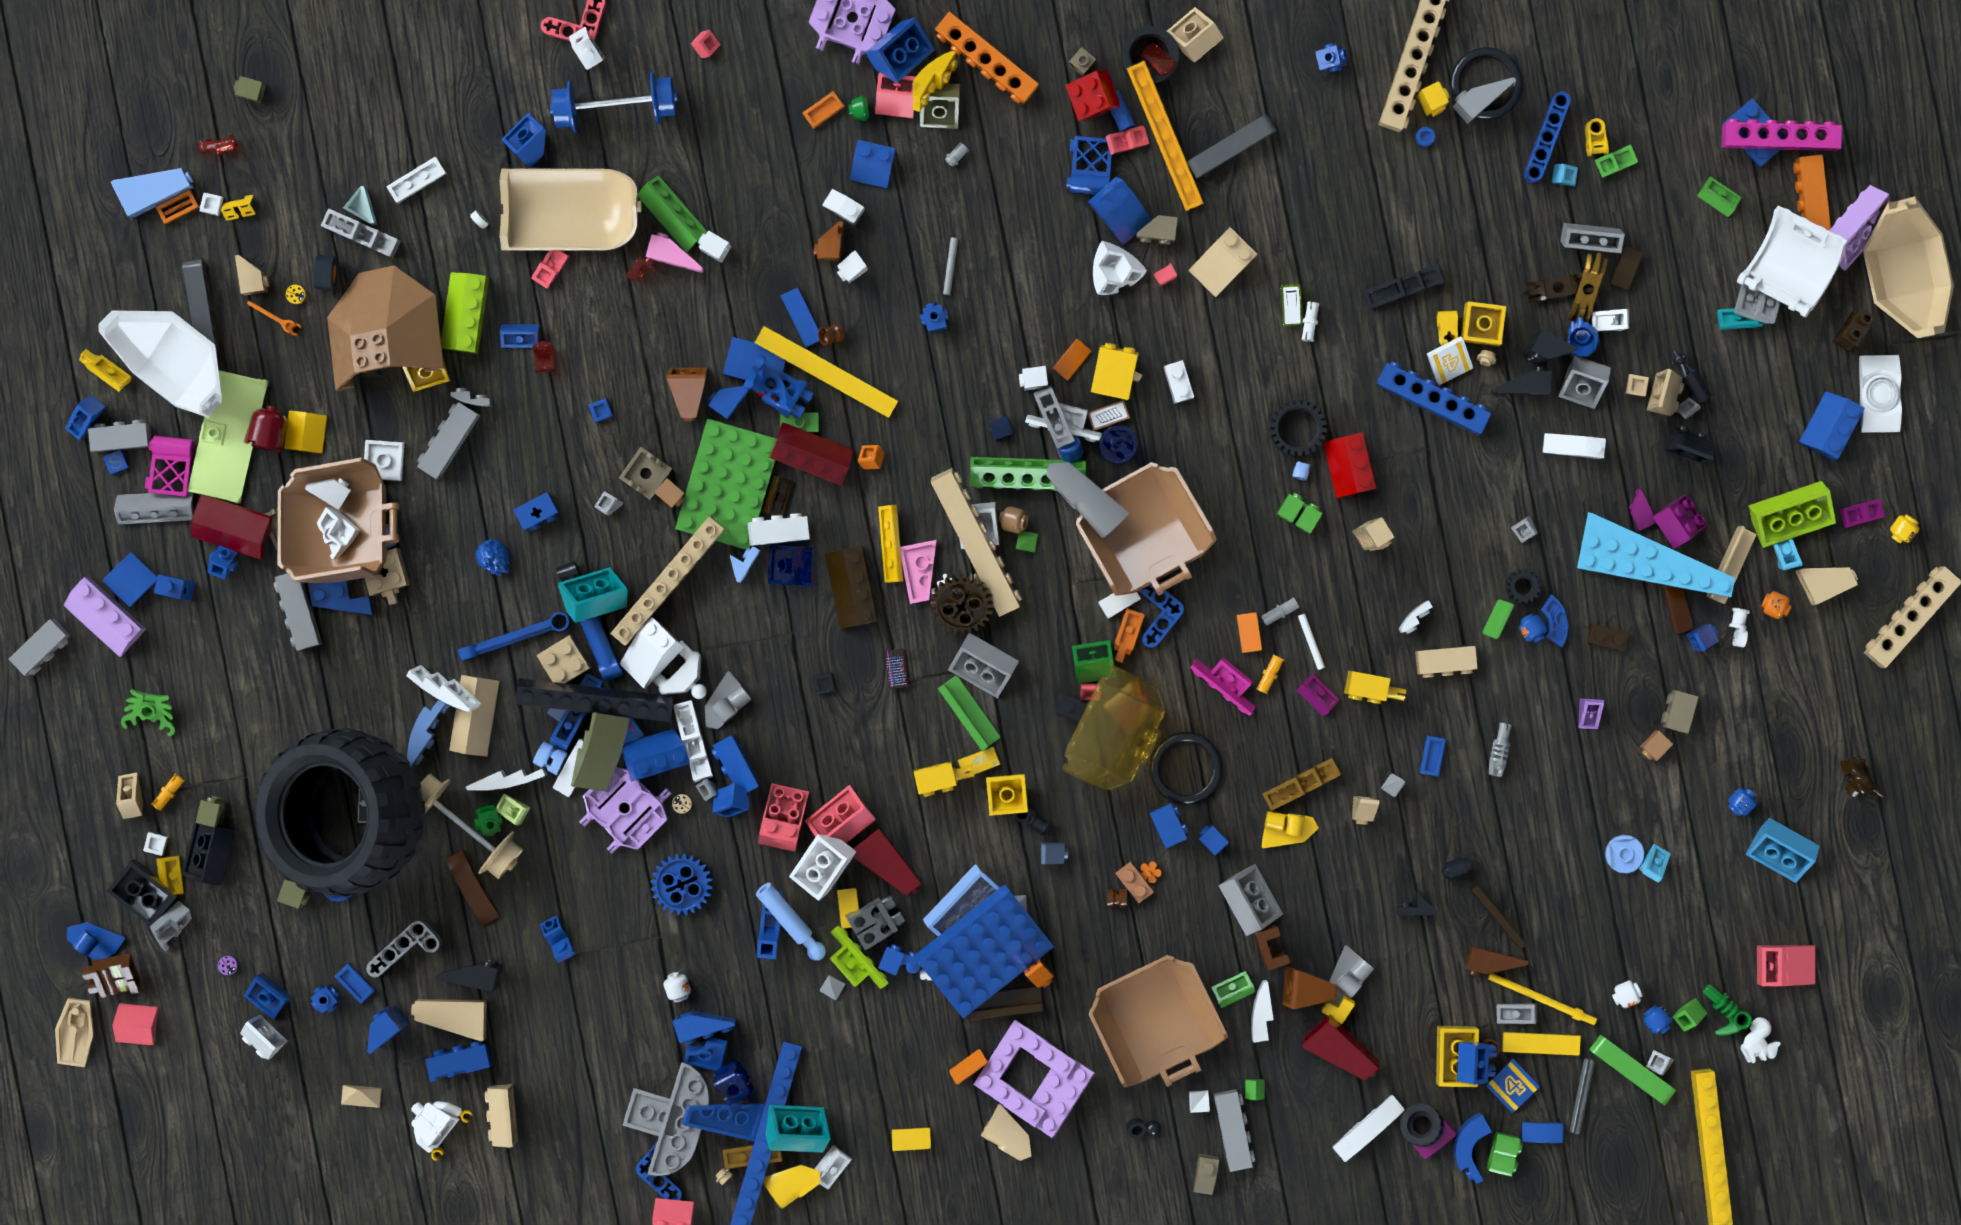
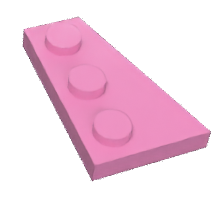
M936 540L900 547L910 604L929 600Z

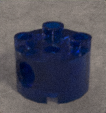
M1116 425L1109 427L1103 432L1099 441L1098 448L1101 456L1111 464L1120 465L1128 462L1137 450L1136 435L1125 426Z
M736 1059L715 1070L713 1073L716 1079L713 1083L718 1091L722 1090L724 1100L729 1106L754 1093L752 1082L749 1084L748 1079L750 1077Z

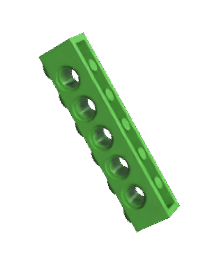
M971 457L970 486L976 488H1032L1033 490L1051 489L1057 491L1051 484L1050 479L1043 475H1047L1048 464L1063 463L1064 461ZM1086 461L1071 463L1086 476ZM1010 473V474H1012V475H1011V476H1006V475H1004V474Z

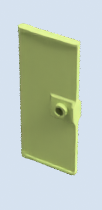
M218 370L222 395L221 405L209 417H204L187 491L241 504L253 450L252 442H249V444H244L243 442L253 412L257 409H262L269 381Z

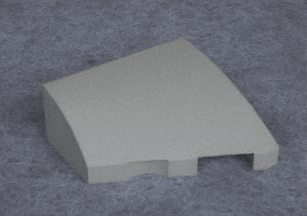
M178 901L150 926L154 937L164 951L169 949L168 941L172 937H178L182 929L192 919L190 910Z

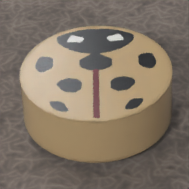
M679 794L673 799L672 806L676 812L686 813L691 809L692 801L688 795Z

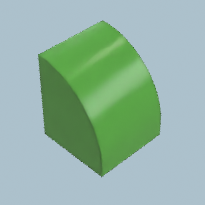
M1695 998L1682 1006L1672 1017L1683 1031H1687L1697 1026L1706 1016L1707 1012Z

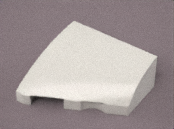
M326 507L317 522L320 531L323 533L325 544L330 546L332 551L330 557L333 560H337L345 552L360 531L358 527L336 508Z

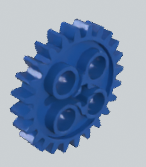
M678 853L675 854V859L668 856L669 862L667 863L665 860H662L663 867L657 865L656 868L659 872L652 873L656 879L650 881L655 884L651 890L657 892L653 898L659 897L660 900L657 902V905L663 903V910L669 907L670 914L676 910L677 916L680 915L681 911L688 915L689 909L692 913H695V906L701 909L702 905L700 902L707 903L708 901L704 897L711 896V893L707 891V889L713 888V886L708 885V882L712 881L713 878H707L711 871H704L706 864L700 866V858L696 862L693 861L694 855H691L689 859H687L686 853L683 854L682 858H680ZM685 866L689 867L692 871L689 877L682 874V868ZM670 874L673 876V884L665 883V875ZM697 876V880L684 886L685 889L678 887L670 892H666V889L677 885L679 879L684 882ZM691 884L698 885V894L690 892L689 887ZM673 892L681 894L682 900L680 902H675L672 899Z

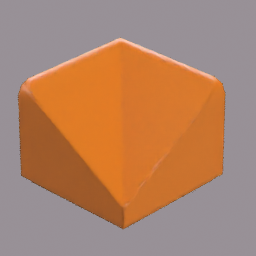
M879 445L862 446L858 463L863 469H880L885 453Z

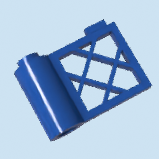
M1075 136V140L1071 139L1070 152H1073L1071 177H1067L1066 188L1070 189L1071 193L1096 195L1110 182L1112 155L1110 154L1109 147L1108 151L1103 155L1096 149L1100 143L1107 144L1105 138ZM1078 141L1087 142L1091 148L1082 153L1078 149ZM1093 150L1099 158L1091 164L1085 156ZM1083 158L1089 166L1085 170H1077L1076 163ZM1102 160L1107 166L1106 172H1099L1094 166Z

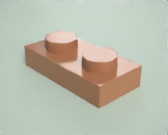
M1132 861L1115 873L1138 903L1154 893L1152 887Z

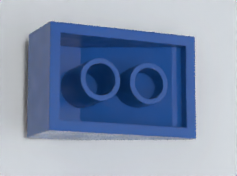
M1115 177L1088 201L1122 245L1126 244L1139 230L1152 221L1135 194L1118 177Z

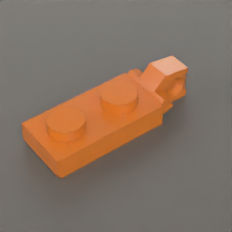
M1126 608L1114 643V650H1117L1115 661L1122 663L1125 654L1130 655L1131 651H1133L1145 614Z

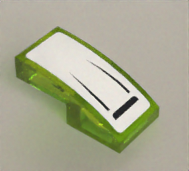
M1300 284L1281 285L1283 326L1302 325Z

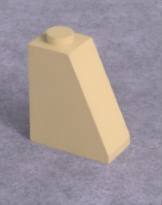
M1850 567L1795 570L1811 605H1817L1858 585L1856 582L1858 580L1857 575Z

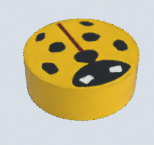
M291 285L286 290V298L293 304H301L306 299V291L299 285Z

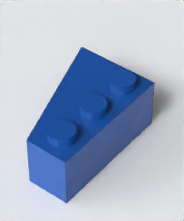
M475 1041L470 1043L471 1046L469 1047L457 1045L452 1047L451 1051L445 1052L444 1049L433 1051V1055L425 1059L430 1082L443 1077L449 1078L457 1074L491 1067L493 1064L488 1042Z

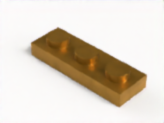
M753 1145L723 1149L725 1169L748 1166ZM772 1150L769 1163L782 1161L781 1151Z

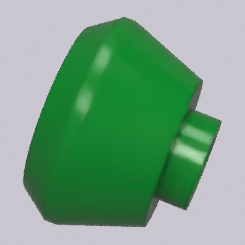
M861 95L853 99L852 104L848 105L849 115L854 116L855 120L866 122L869 119L866 97Z

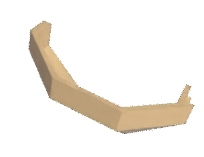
M1915 196L1900 201L1888 202L1863 249L1874 303L1917 338L1945 333L1954 284L1943 234Z

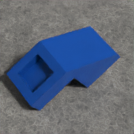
M557 915L540 923L544 938L550 944L558 963L575 955L572 943Z

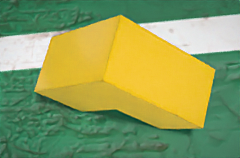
M1344 995L1339 1004L1333 1001L1325 1002L1322 1007V1013L1327 1016L1330 1014L1339 1023L1343 1024L1354 1007L1355 1001Z

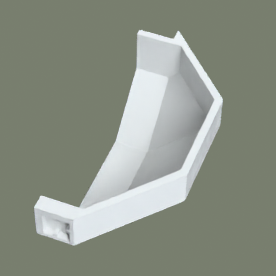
M111 311L99 323V333L131 372L175 407L209 417L221 405L222 395L215 344L173 311Z

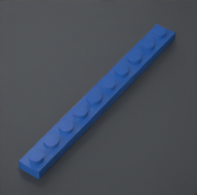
M783 1041L731 1225H751L772 1154V1150L768 1148L766 1138L768 1109L770 1105H786L802 1046Z

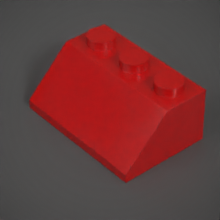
M1363 432L1323 442L1336 498L1376 489Z

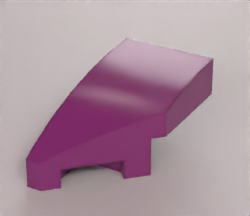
M1638 488L1635 492V499L1630 504L1629 509H1631L1630 513L1636 528L1641 531L1655 524L1656 521L1642 490Z

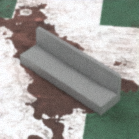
M188 491L187 497L155 493L117 495L114 506L117 523L135 524L192 520L194 515L192 504L194 492Z

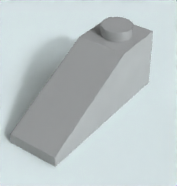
M1051 385L1034 392L1033 395L1056 448L1058 449L1074 442L1075 440Z

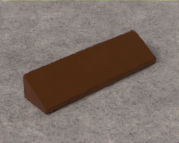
M1661 584L1675 634L1694 629L1683 588Z

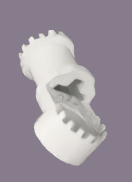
M1732 608L1734 613L1729 627L1736 628L1733 636L1735 639H1733L1732 643L1733 646L1744 648L1748 637L1745 622L1750 610Z

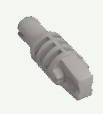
M1499 723L1497 739L1493 741L1491 757L1489 759V775L1502 777L1510 747V742H1508L1512 727L1510 724Z

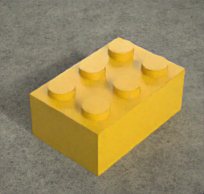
M1437 1026L1436 1084L1438 1086L1478 1087V1084L1457 1081L1459 1042H1479V1029L1477 1027Z

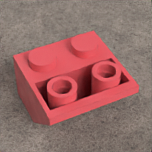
M879 72L875 114L913 119V81L916 77L905 76L898 83H895Z
M656 1198L652 1225H693L694 1202Z

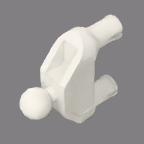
M681 640L680 643L684 648L679 654L685 659V663L670 679L667 680L660 673L652 682L659 687L658 690L662 695L687 693L691 689L694 698L702 699L706 695V688L702 684H696L701 674V655L696 651L693 652Z

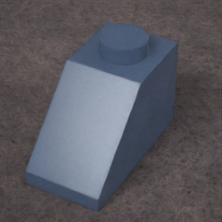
M1041 842V864H1064V859H1068V848H1065L1064 843Z

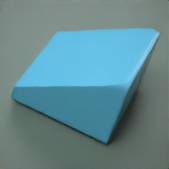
M1555 164L1552 183L1575 187L1578 168L1566 164Z

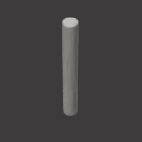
M954 237L950 239L943 295H951L958 238Z

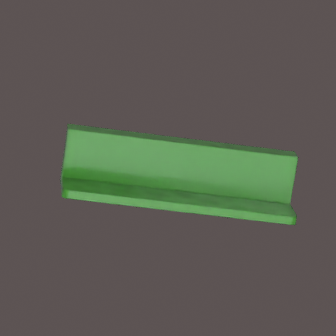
M659 175L647 182L637 194L639 199L685 252H688L699 242L703 233L707 234L705 228Z
M954 676L938 688L982 751L1000 738L998 732L958 676Z

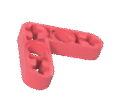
M587 0L580 25L547 17L542 20L541 29L548 36L570 42L569 37L563 35L564 28L572 27L574 34L586 25L590 28H595L594 31L591 29L589 31L595 41L606 0L598 2L596 8L600 12L589 9L590 7L594 8L595 2ZM589 14L597 15L595 23L590 24L587 22ZM552 22L553 26L559 28V35L556 29L548 31L545 25Z

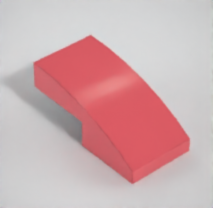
M1144 126L1106 136L1111 155L1150 144Z
M549 250L531 279L548 288L570 255L563 250Z

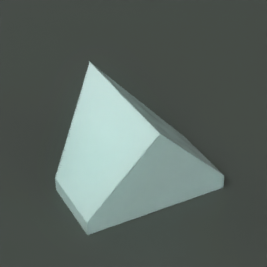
M360 186L343 208L375 226L377 222L368 189L365 186Z

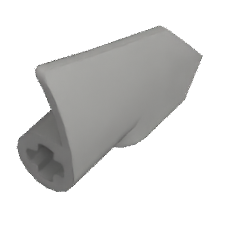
M729 671L725 674L705 705L706 727L719 729L733 718L738 710L752 700L750 695Z
M1347 945L1344 946L1329 981L1338 986V996L1332 1000L1336 1004L1340 1003L1344 995L1352 998L1360 989L1364 980L1374 970L1372 966Z

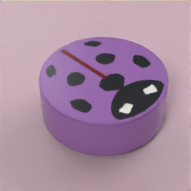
M224 956L218 962V969L224 975H231L237 971L238 961L233 956Z

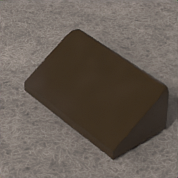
M772 475L761 512L773 516L783 515L784 517L794 482Z

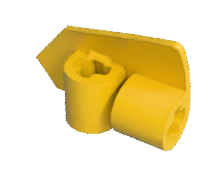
M1267 812L1262 848L1305 842L1319 827L1314 818L1310 816Z
M799 1165L765 1176L763 1184L777 1204L783 1209L795 1199L804 1196L819 1185L821 1171Z

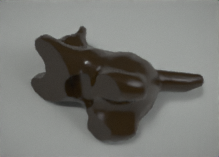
M1853 756L1848 762L1845 760L1841 761V769L1850 779L1849 783L1845 785V790L1850 796L1857 797L1873 792L1878 797H1887L1885 793L1875 786L1873 780L1865 772L1864 763L1867 761V758L1861 759Z

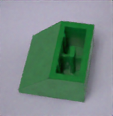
M1110 640L1071 646L1077 684L1115 678Z

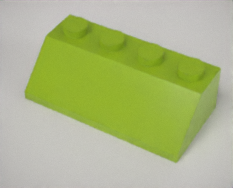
M451 272L441 336L442 349L478 354L489 283L487 276Z
M1822 481L1748 505L1752 524L1763 548L1836 523L1830 490Z

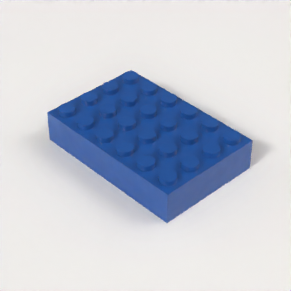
M1004 884L915 954L914 957L964 1019L1054 946Z

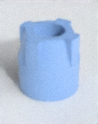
M1297 462L1292 477L1307 481L1310 465Z

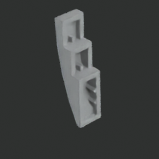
M331 209L327 210L321 224L322 227L391 258H394L401 242L392 236Z

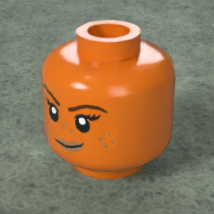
M1776 591L1771 592V594L1767 593L1761 605L1764 608L1763 612L1776 619H1781L1783 615L1787 616L1792 606L1789 605V597Z

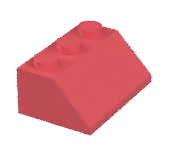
M849 785L807 818L805 822L815 837L818 834H822L847 843L874 822L876 818Z

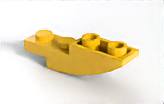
M950 51L936 58L916 76L913 81V110L920 112L923 106L927 105L930 94L934 93L935 89L942 90L945 83L949 82L951 73L956 70L958 61L955 60V51Z

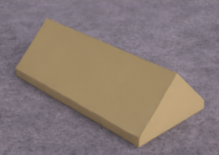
M461 675L460 684L481 705L469 712L456 708L449 751L468 755L488 756L500 681Z

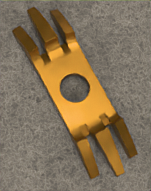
M1597 253L1591 270L1592 255L1587 254L1579 288L1567 317L1571 319L1578 308L1577 305L1580 306L1576 322L1579 317L1583 318L1586 308L1588 310L1584 322H1588L1592 314L1593 305L1608 261L1606 258L1603 259L1600 272L1598 273L1601 253ZM1586 284H1592L1594 287V291L1589 295L1583 292V287Z

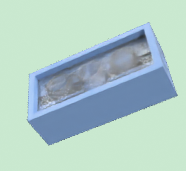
M975 864L931 910L923 921L932 932L939 936L998 890L1000 886Z

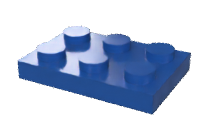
M1752 98L1724 123L1728 122L1729 119H1739L1740 122L1747 123V120H1759V123H1766V121L1771 119ZM1740 129V136L1746 138L1747 132ZM1759 130V136L1762 139H1765V131ZM1779 130V138L1785 139V135ZM1744 149L1758 167H1761L1780 151L1776 149Z

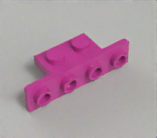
M1222 658L1212 670L1198 659L1193 662L1190 668L1198 677L1205 679L1211 688L1217 689L1222 693L1223 697L1233 702L1242 713H1246L1249 716L1253 713L1256 706L1242 695L1251 685L1252 680L1225 658Z

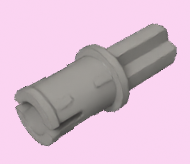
M1293 597L1280 606L1276 605V608L1262 615V620L1266 625H1269L1281 617L1284 619L1285 615L1299 609V605Z

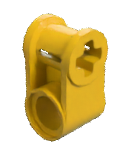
M1599 118L1592 119L1585 125L1588 157H1591L1592 154L1600 153L1607 155L1609 147L1605 123ZM1592 123L1598 124V133L1591 130Z
M1457 311L1437 312V327L1441 346L1448 343V340L1444 339L1447 334H1449L1450 338H1453L1451 341L1458 338Z

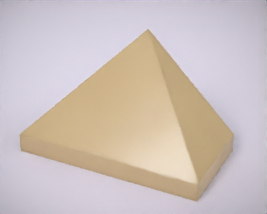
M343 1085L341 1104L380 1108L382 1088Z

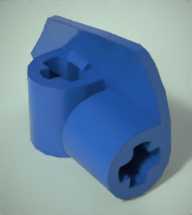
M88 922L67 927V940L73 944L72 946L78 952L85 956L87 955L92 960L113 957L125 940L124 936Z

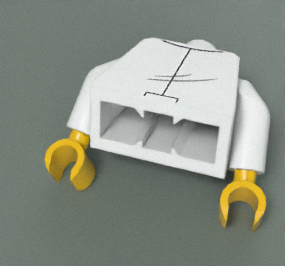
M417 1102L411 1109L417 1115L412 1121L416 1143L428 1153L431 1152L433 1160H438L439 1157L435 1155V1152H439L441 1155L444 1154V1150L438 1146L458 1122V1116L461 1117L463 1122L467 1123L469 1120L464 1119L463 1115L465 1113L472 1115V1112L470 1110L461 1111V1108L449 1102H428L425 1106Z

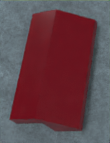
M203 494L200 496L191 520V537L214 545H221L257 559H261L264 556V540L272 532L271 516Z

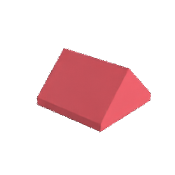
M119 1003L112 1024L115 1042L154 1046L158 1007Z

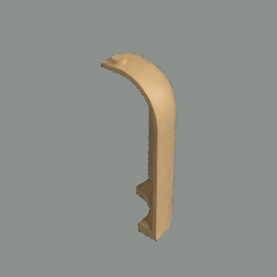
M501 169L500 192L501 204H503L500 226L501 250H610L627 243L634 235L637 228L638 212H641L642 209L641 201H638L636 184L626 174L611 169Z

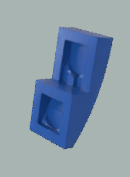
M1522 1122V1142L1563 1143L1564 1123Z

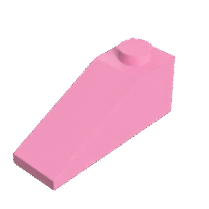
M657 233V235L651 234L646 254L647 259L700 273L704 272V269L671 239H668V235Z

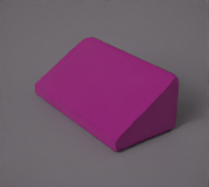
M1313 673L1297 688V691L1322 716L1329 713L1340 701Z

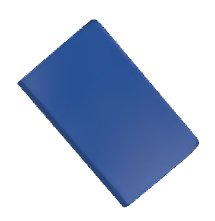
M501 325V348H539L540 325Z

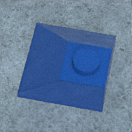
M527 113L501 140L531 168L544 155L546 130Z

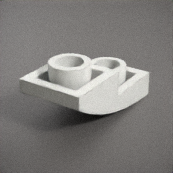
M1430 601L1420 604L1405 618L1399 628L1400 633L1406 632V634H1409L1417 629L1416 625L1419 624L1416 616L1421 618L1430 613L1429 609L1432 608Z

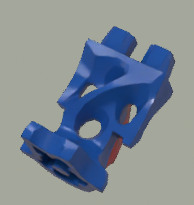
M760 353L749 371L743 388L756 391L762 397L765 404L774 407L785 418L792 415L800 419L805 407L797 404L798 400L800 399L808 404L814 393L805 388L807 385L806 381L797 380L783 371H780L779 374L770 372L765 365L766 356ZM768 380H771L774 383V388H769L766 383ZM783 381L789 383L790 386H784Z

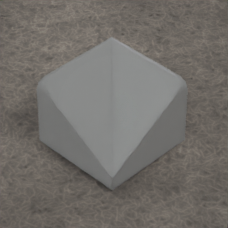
M1391 773L1381 789L1389 795L1396 797L1404 786L1405 781Z

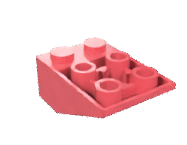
M771 784L759 832L758 844L796 852L809 791Z
M1757 945V984L1761 986L1815 984V945Z

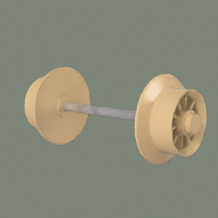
M429 774L421 782L422 788L420 789L422 800L425 801V813L434 805L492 852L479 870V874L488 870L499 879L507 870L511 871L517 864L515 860L523 851L520 846L512 841L515 832L512 831L496 848L437 801L451 780L447 779L441 783L432 774Z

